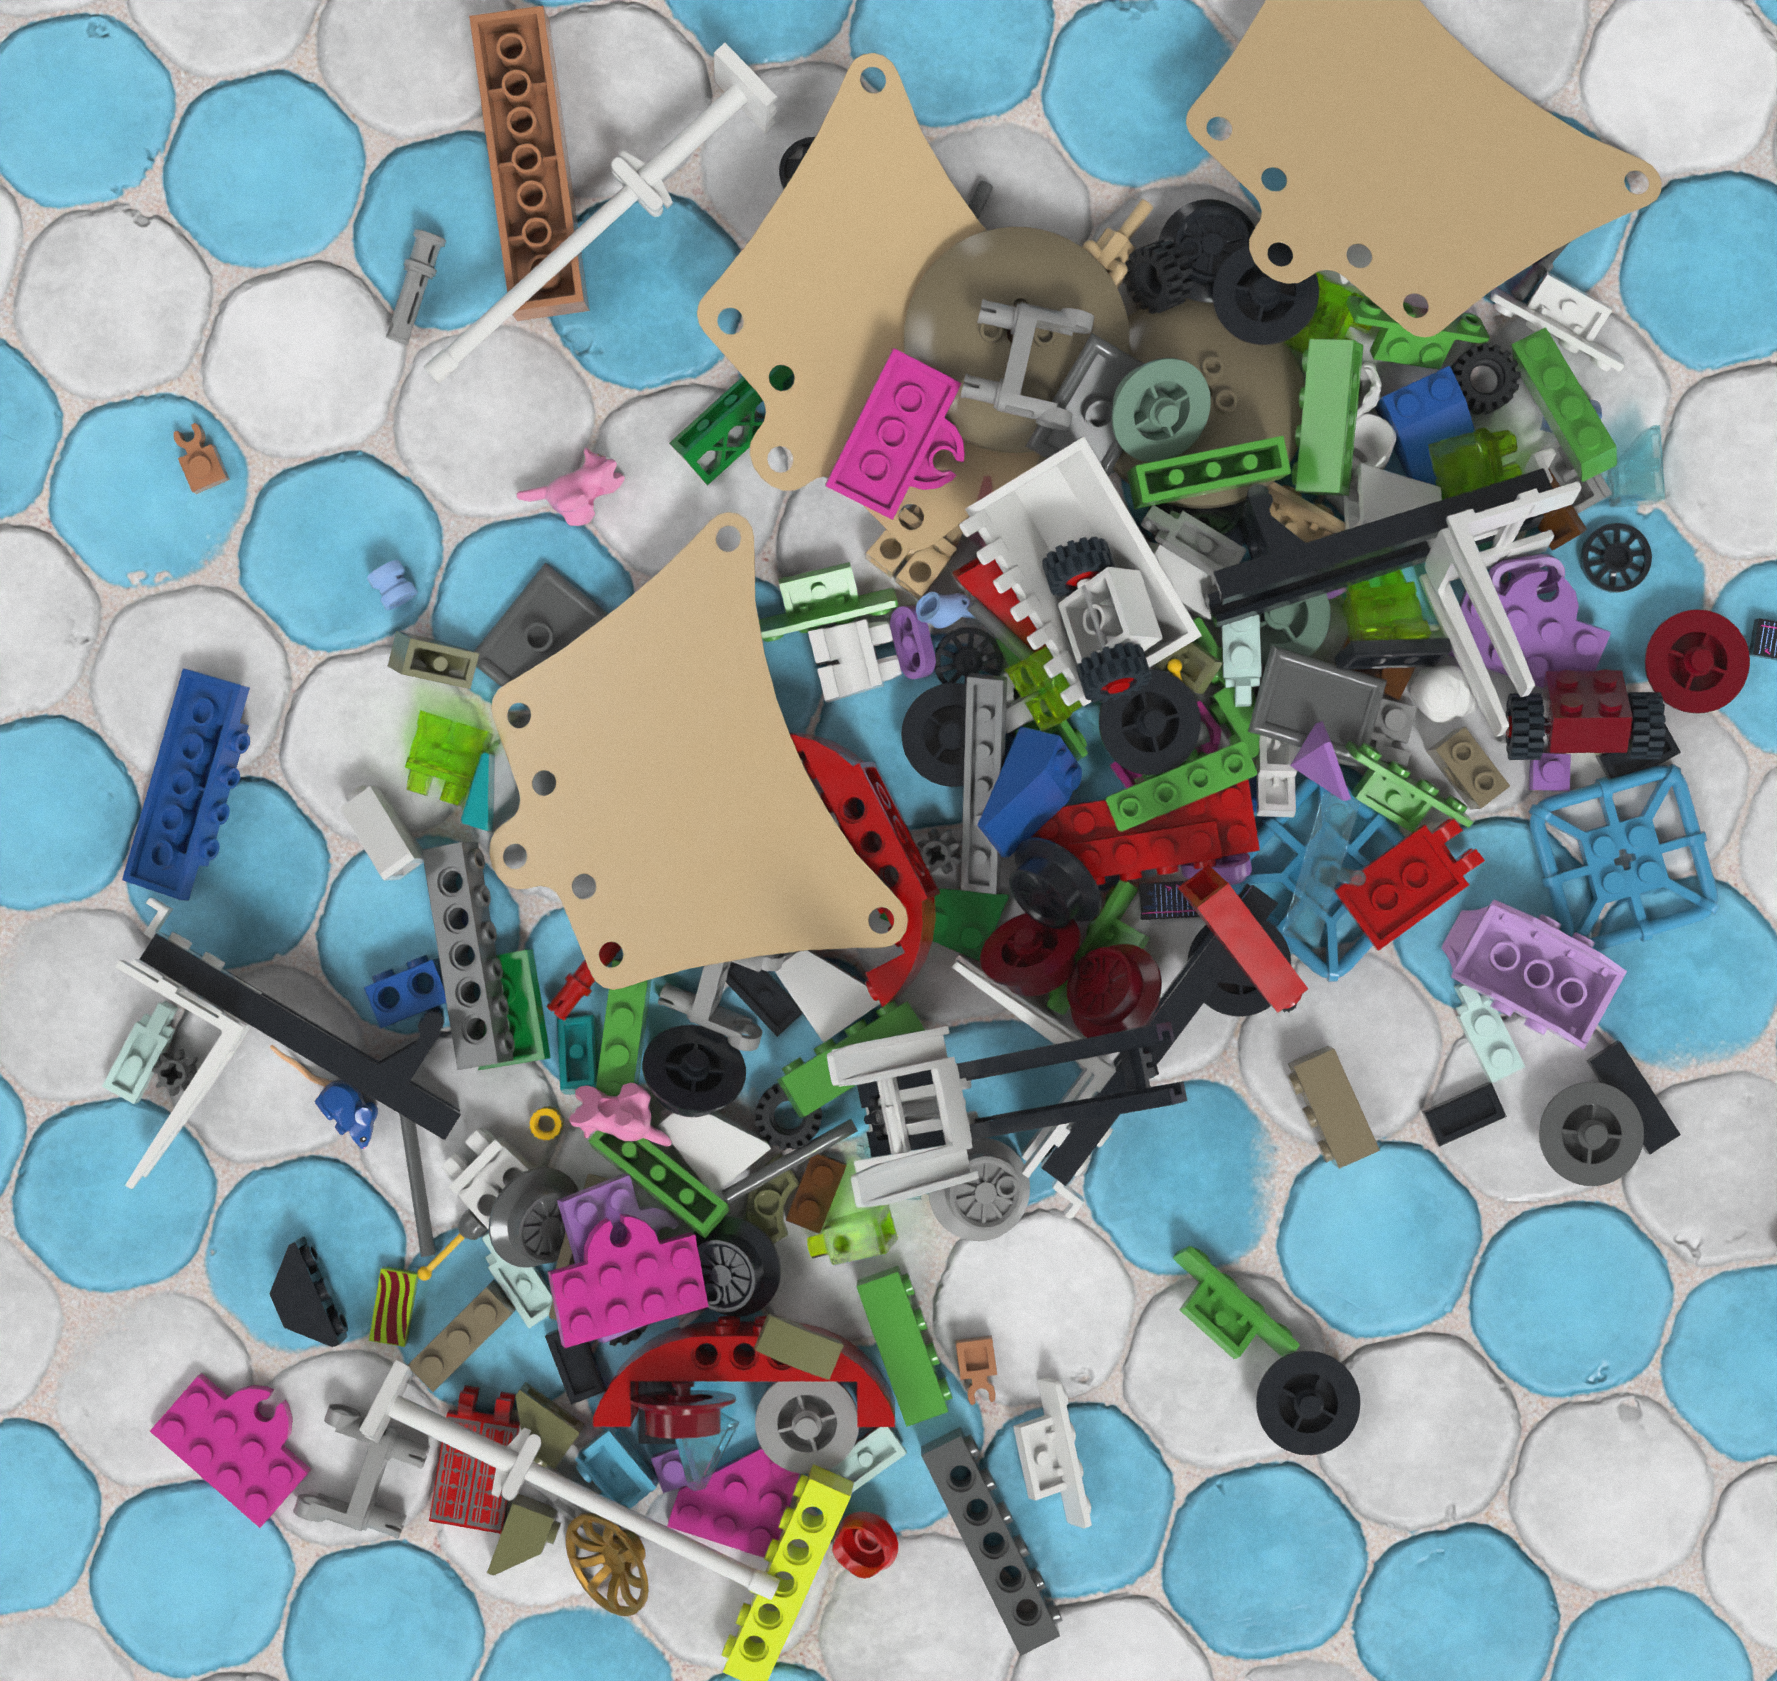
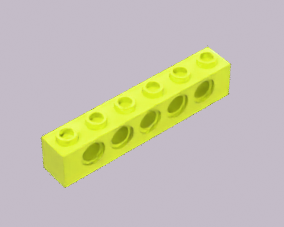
M814 1464L808 1476L801 1474L793 1492V1495L798 1497L794 1508L786 1507L778 1528L783 1529L779 1541L776 1539L771 1540L764 1560L769 1562L765 1572L780 1579L779 1585L772 1600L749 1591L755 1594L750 1605L745 1602L743 1603L735 1624L740 1626L736 1636L729 1634L721 1656L727 1658L723 1673L741 1681H768L851 1498L853 1481ZM807 1507H817L822 1511V1514L814 1516L805 1509ZM801 1539L808 1546L799 1548L794 1546L791 1541ZM785 1571L790 1573L793 1578L785 1580L780 1578L777 1573ZM773 1604L779 1610L768 1611L763 1607V1605ZM759 1636L764 1642L755 1643L749 1637Z

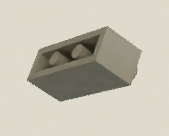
M1326 1046L1288 1063L1292 1073L1287 1074V1079L1295 1095L1302 1094L1307 1105L1302 1108L1303 1115L1311 1129L1316 1127L1322 1140L1317 1142V1145L1326 1163L1332 1161L1333 1165L1340 1169L1380 1151L1334 1048Z
M493 1280L407 1365L432 1392L516 1310L501 1286Z

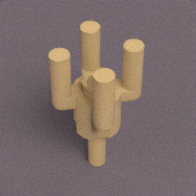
M1141 199L1118 231L1106 228L1096 242L1094 240H1087L1082 245V248L1105 268L1117 289L1127 274L1126 262L1130 259L1128 256L1136 250L1129 240L1153 209V206L1144 199Z

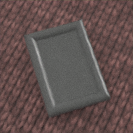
M1091 333L1052 402L1058 403V408L1065 409L1073 414L1069 430L1050 429L1038 424L1025 447L1048 459L1080 438L1085 437L1107 476H1109L1124 451L1118 444L1112 429L1111 418L1114 395L1122 379L1133 369L1145 363Z
M544 563L475 649L474 652L479 653L476 667L502 687L568 646L609 613L547 563Z
M1271 645L1248 732L1302 747L1314 725L1323 721L1336 757L1363 766L1364 764L1357 761L1349 753L1345 745L1348 741L1358 746H1361L1363 742L1370 744L1387 680L1352 669L1340 670L1337 669L1336 664Z

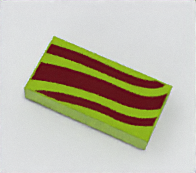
M386 1266L381 1268L368 1341L401 1347L407 1345L419 1279L417 1272Z

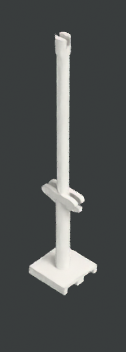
M726 43L714 52V81L724 93L649 162L644 163L625 151H622L617 158L613 159L611 163L612 174L623 188L445 350L442 349L423 366L426 372L438 384L458 367V363L636 201L653 217H659L663 213V205L667 209L673 205V201L662 180L736 112L742 109L765 134L776 125V121L772 117L777 111L773 104L777 100V96Z
M395 1360L359 1429L365 1435L364 1437L379 1443L391 1418H394L495 1467L496 1472L492 1495L498 1498L502 1492L506 1500H513L517 1496L524 1480H527L746 1586L747 1590L769 1600H772L779 1585L780 1579L758 1568H751L534 1463L533 1461L541 1447V1439L536 1434L530 1435L531 1430L525 1427L506 1447L404 1398L403 1395L413 1377V1373L409 1366Z

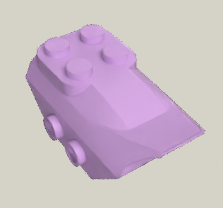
M1493 900L1489 906L1481 909L1462 910L1441 947L1453 969L1451 978L1493 1000L1490 1007L1509 1017H1511L1513 1012L1526 1018L1524 1025L1542 1035H1545L1548 1030L1584 1050L1627 971L1602 953L1593 949L1595 942L1576 932L1571 937L1559 931L1561 924L1543 914L1537 919L1497 900Z

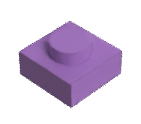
M1543 753L1541 760H1530L1529 790L1570 791L1571 754Z
M687 1443L654 1454L651 1457L663 1493L697 1482L699 1479Z

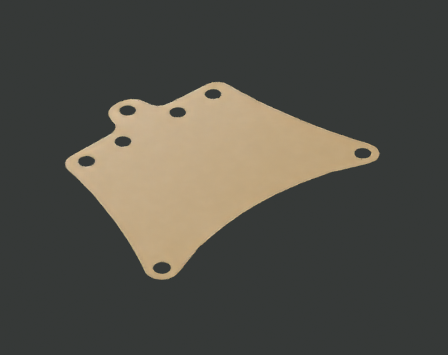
M1266 0L1232 56L1191 106L1186 118L1188 132L1247 188L1260 204L1262 211L1261 219L1249 239V251L1254 262L1263 273L1276 281L1290 284L1299 283L1318 271H1335L1350 281L1405 330L1415 336L1424 338L1435 336L1491 290L1547 254L1593 229L1650 205L1657 200L1661 193L1662 182L1659 173L1651 164L1586 136L1533 103L1500 79L1443 27L1420 0ZM1214 117L1226 119L1232 127L1230 137L1222 141L1210 137L1206 129L1210 119ZM1272 167L1282 170L1287 178L1286 186L1280 191L1267 189L1261 180L1264 170ZM1630 171L1643 173L1649 182L1647 191L1642 194L1630 192L1624 183L1626 174ZM1277 242L1288 245L1293 253L1291 263L1282 267L1274 265L1267 255L1270 245ZM1354 244L1366 246L1372 255L1370 264L1364 268H1357L1351 265L1346 256L1348 248ZM1409 294H1420L1426 299L1428 303L1426 315L1415 318L1405 312L1403 301Z
M863 54L850 65L817 136L791 180L751 240L708 290L698 305V323L704 333L756 390L765 404L766 414L764 422L750 443V457L753 467L759 476L772 487L783 491L797 490L816 478L829 477L892 348L905 353L904 327L906 314L920 280L931 265L948 249L970 236L987 231L954 187L925 139L895 66L889 59L880 54ZM868 67L879 68L885 75V87L878 93H869L861 85V74ZM726 308H734L743 316V327L736 334H726L718 326V315ZM1009 329L1006 335L1008 341L1012 344L1014 334H1010L1011 330ZM777 365L788 366L794 373V384L786 391L776 390L769 382L770 371ZM963 440L964 462L957 461L952 452L946 449L939 450L933 457V465L936 469H950L957 475L952 481L940 488L929 490L910 486L893 520L866 506L864 507L903 546L913 550L927 549L969 517L965 510L967 507L1035 467L1040 455L1036 452L1005 453L992 451ZM782 446L790 450L793 455V464L789 470L780 473L770 468L767 458L771 449ZM906 504H915L923 511V523L917 529H906L899 522V511Z
M727 512L719 514L710 520L658 574L619 607L568 646L519 677L506 683L494 695L491 705L492 716L519 790L520 804L514 817L501 825L494 832L490 841L489 855L492 868L498 878L511 888L519 890L543 886L557 893L589 970L595 981L602 987L616 990L690 968L764 955L806 950L883 948L898 942L906 932L908 924L906 909L893 892L856 854L826 809L801 762L776 698L766 661L756 608L753 529L747 519L741 515ZM725 526L735 527L741 536L738 547L729 552L721 550L716 543L717 533ZM516 703H524L531 711V719L523 728L513 727L507 718L508 710ZM543 770L550 771L556 778L554 791L546 796L537 794L532 785L535 774ZM511 844H520L527 853V860L524 866L519 869L509 868L503 859L505 849ZM579 874H589L596 882V891L589 899H579L573 893L572 883ZM879 907L889 909L894 915L892 929L883 934L874 932L869 926L868 921L871 912ZM607 942H616L623 949V960L616 967H606L600 961V949Z

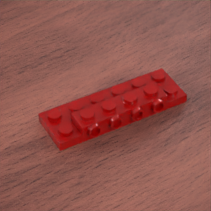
M1249 779L1124 831H1119L1116 828L1105 799L1063 806L1031 836V838L1038 837L1050 840L1067 849L1083 863L1097 885L1106 883L1105 876L1119 874L1120 881L1142 878L1141 871L1156 869L1157 875H1166L1179 872L1178 865L1193 863L1194 869H1203L1208 864L1211 867L1216 866L1215 859L1223 858V856L1260 851Z

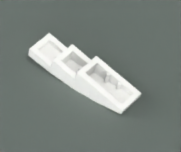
M1261 664L1262 677L1266 666L1263 664ZM1261 735L1259 755L1256 756L1257 816L1294 817L1296 813L1295 776L1297 770L1290 765L1297 755V747Z

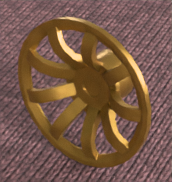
M584 1513L573 1519L566 1532V1550L571 1568L577 1580L588 1595L605 1610L618 1616L628 1617L635 1615L645 1606L649 1593L648 1577L643 1564L646 1552L642 1541L634 1532L627 1529L621 1530L613 1522L594 1513ZM592 1522L605 1526L603 1537L595 1532ZM582 1524L587 1537L592 1541L584 1539L578 1534L577 1530ZM575 1544L581 1549L599 1553L587 1557H578ZM603 1564L604 1567L589 1582L582 1568ZM636 1566L638 1567L640 1577L632 1574V1570ZM609 1575H612L606 1599L597 1589ZM629 1585L641 1589L638 1600L630 1593ZM619 1586L621 1589L622 1598L629 1606L619 1605L617 1601Z

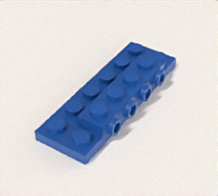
M183 668L123 874V881L179 900L189 901L199 865L208 867L209 862L218 855L220 845L216 838L220 825L228 820L230 808L226 804L230 789H234L240 780V772L237 769L240 754L245 753L250 745V736L247 733L249 725L240 723L250 687Z

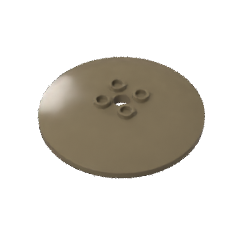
M1031 227L996 228L975 234L955 244L944 252L926 271L915 289L906 314L904 352L962 383L945 418L956 426L963 440L992 451L1005 453L1034 452L1025 446L1038 425L1035 419L997 411V409L993 408L994 404L969 398H960L966 373L971 376L999 382L1000 378L1004 379L1012 345L1006 335L1009 329L977 323L982 300L987 299V301L1017 307V303L1021 304L1022 302L1061 311L1063 308L1086 311L1095 317L1091 333L1129 354L1130 338L1125 305L1114 281L1105 268L1084 248L1063 236ZM1035 328L1020 395L1052 402L1091 333L1079 334L1073 332V335L1070 336Z
M1185 298L1186 301L1183 304L1161 313L1151 314L1148 307L1145 310L1139 309L1127 317L1130 334L1129 355L1145 364L1161 358L1184 360L1196 367L1208 384L1211 405L1207 423L1197 440L1186 451L1176 457L1284 436L1290 464L1299 448L1296 446L1295 434L1297 426L1302 424L1303 410L1299 407L1300 389L1305 387V381L1295 356L1285 342L1273 345L1246 343L1234 337L1224 328L1217 317L1213 303L1199 302ZM1123 451L1113 470L1129 484L1127 471L1135 465L1150 462L1138 460ZM1274 481L1260 483V485L1264 484L1265 487H1268ZM1254 485L1167 502L1166 504L1191 509L1224 507L1246 500L1248 489Z

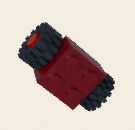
M1622 670L1545 671L1543 697H1541V693H1530L1524 697H1520L1519 693H1510L1508 695L1506 718L1509 727L1506 730L1505 738L1509 760H1541L1544 748L1543 736L1545 734L1547 736L1549 753H1626L1625 756L1628 759H1660L1663 754L1664 735L1666 732L1664 728L1666 717L1664 715L1665 705L1663 704V696L1661 692H1628L1627 694Z

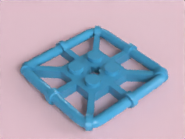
M1674 764L1669 766H1653L1612 779L1602 777L1596 779L1595 784L1547 797L1537 805L1532 804L1528 813L1531 814L1530 828L1544 874L1541 881L1543 887L1548 888L1556 920L1561 924L1559 931L1571 937L1574 932L1587 937L1605 904L1626 897L1634 926L1589 938L1595 942L1593 949L1596 951L1638 939L1642 942L1653 939L1655 934L1700 922L1711 914L1716 915L1720 906L1717 904L1718 890L1704 844L1707 841L1706 833L1700 830L1688 784L1683 774H1681V768ZM1659 780L1641 814L1619 821L1612 798L1613 793ZM1672 786L1686 835L1659 843L1653 818ZM1599 798L1606 825L1582 831L1553 815L1551 812ZM1545 823L1577 840L1584 865L1558 872ZM1689 846L1703 897L1669 879L1662 853ZM1624 849L1626 854H1631L1632 860L1628 863L1629 867L1626 869L1622 865H1615L1614 859L1619 857V850ZM1587 875L1593 900L1575 930L1562 883ZM1663 887L1697 907L1648 921L1640 893Z
M1307 777L1295 790L1296 810L1317 789L1320 828L1303 846L1282 827L1290 817L1266 816L1261 822L1263 826L1257 831L1260 850L1276 835L1296 855L1279 873L1250 874L1243 882L1230 886L1237 895L1242 889L1240 884L1280 882L1298 898L1297 902L1279 921L1272 914L1266 920L1279 930L1287 942L1289 950L1308 968L1322 978H1327L1328 982H1337L1338 978L1348 973L1373 945L1363 934L1338 961L1336 922L1347 910L1335 895L1333 889L1370 863L1358 850L1376 830L1393 846L1404 839L1405 836L1387 820V817L1355 799L1351 794L1353 789L1346 783L1351 799L1345 802L1367 821L1366 826L1348 843L1331 828L1330 792ZM1259 851L1248 853L1250 856V861L1257 855ZM1333 866L1336 869L1333 874L1337 879L1334 884L1330 882L1322 884L1319 881L1321 878L1319 870L1321 867L1328 869ZM1306 907L1324 922L1326 963L1287 929Z

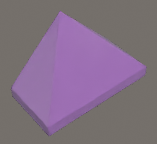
M1323 721L1316 723L1290 766L1342 801L1350 800L1348 788Z

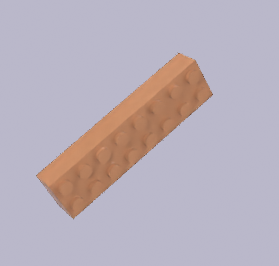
M544 6L469 16L507 293L578 229L550 20ZM582 251L512 314L517 321L590 311Z

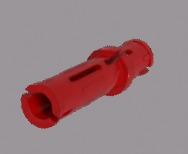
M607 942L602 945L599 952L602 964L607 967L621 950V946L616 942ZM586 960L581 963L573 974L569 973L565 977L567 982L546 1006L551 1012L554 1011V1014L563 1021L567 1019V1016L584 995L588 997L592 992L590 987L595 982V979L589 970Z

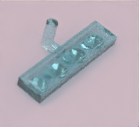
M1323 792L1282 935L1318 945L1337 881L1356 887L1364 884L1366 880L1364 872L1341 867L1360 805L1359 801L1352 799L1342 801L1331 793Z

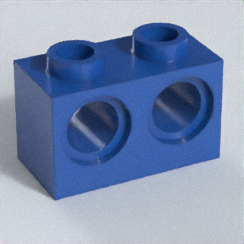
M427 955L407 962L408 970L395 975L392 968L372 976L374 983L364 987L380 1029L446 1003L439 958L429 961ZM423 972L431 975L434 980V987L430 993L423 992L418 986V978ZM389 986L394 987L400 995V1000L395 1007L388 1005L384 999V992Z

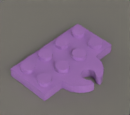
M1537 569L1521 574L1509 584L1504 594L1499 592L1497 594L1521 647L1535 686L1544 688L1545 671H1595L1611 632L1576 619L1579 608L1576 592L1561 575H1558L1555 580L1557 589L1554 596L1545 600L1538 598L1537 587L1547 579L1548 571ZM1465 589L1459 606L1486 669L1509 676ZM1450 651L1448 656L1455 658L1453 651Z
M624 1173L557 1200L575 1264L584 1262V1245L588 1235L605 1218L609 1219L613 1226L610 1233L612 1244L623 1242L627 1235L626 1227L620 1222V1214H628L643 1220L655 1231L656 1235L662 1228L669 1227L674 1229L679 1226L677 1220L665 1210L650 1206L639 1207L630 1175ZM640 1327L602 1337L598 1341L606 1343Z

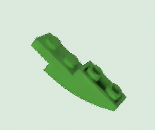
M1197 617L1193 621L1202 636L1194 641L1223 663L1222 646L1218 647L1201 617ZM1222 664L1210 683L1212 686L1218 684L1221 690L1209 697L1212 705L1208 706L1216 722L1219 725L1225 723L1232 735L1228 737L1230 745L1238 741H1244L1251 758L1259 755L1260 735L1248 732L1256 702L1253 687H1251V706L1235 707V687L1226 688L1225 680H1223Z

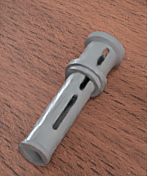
M415 229L413 233L416 239L410 258L404 261V270L407 273L391 324L385 336L390 340L406 345L409 344L428 280L436 276L437 270L434 266L440 248L445 247L446 244L445 239L419 229Z

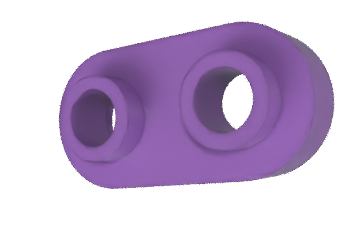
M1538 554L1501 560L1493 565L1489 571V576L1496 592L1504 594L1509 584L1521 574L1547 566V579L1537 587L1536 592L1539 595L1550 593L1557 589L1555 580L1558 575L1565 578V568L1554 556ZM1506 572H1511L1510 580L1506 583H1501L1502 575Z
M915 605L898 607L891 615L890 628L901 671L910 679L928 677L934 671L936 664L928 624L918 620Z
M1248 853L1223 856V858L1215 859L1216 866L1212 867L1230 885L1243 882L1252 872ZM1193 863L1181 864L1182 875L1188 879L1202 870L1194 869Z

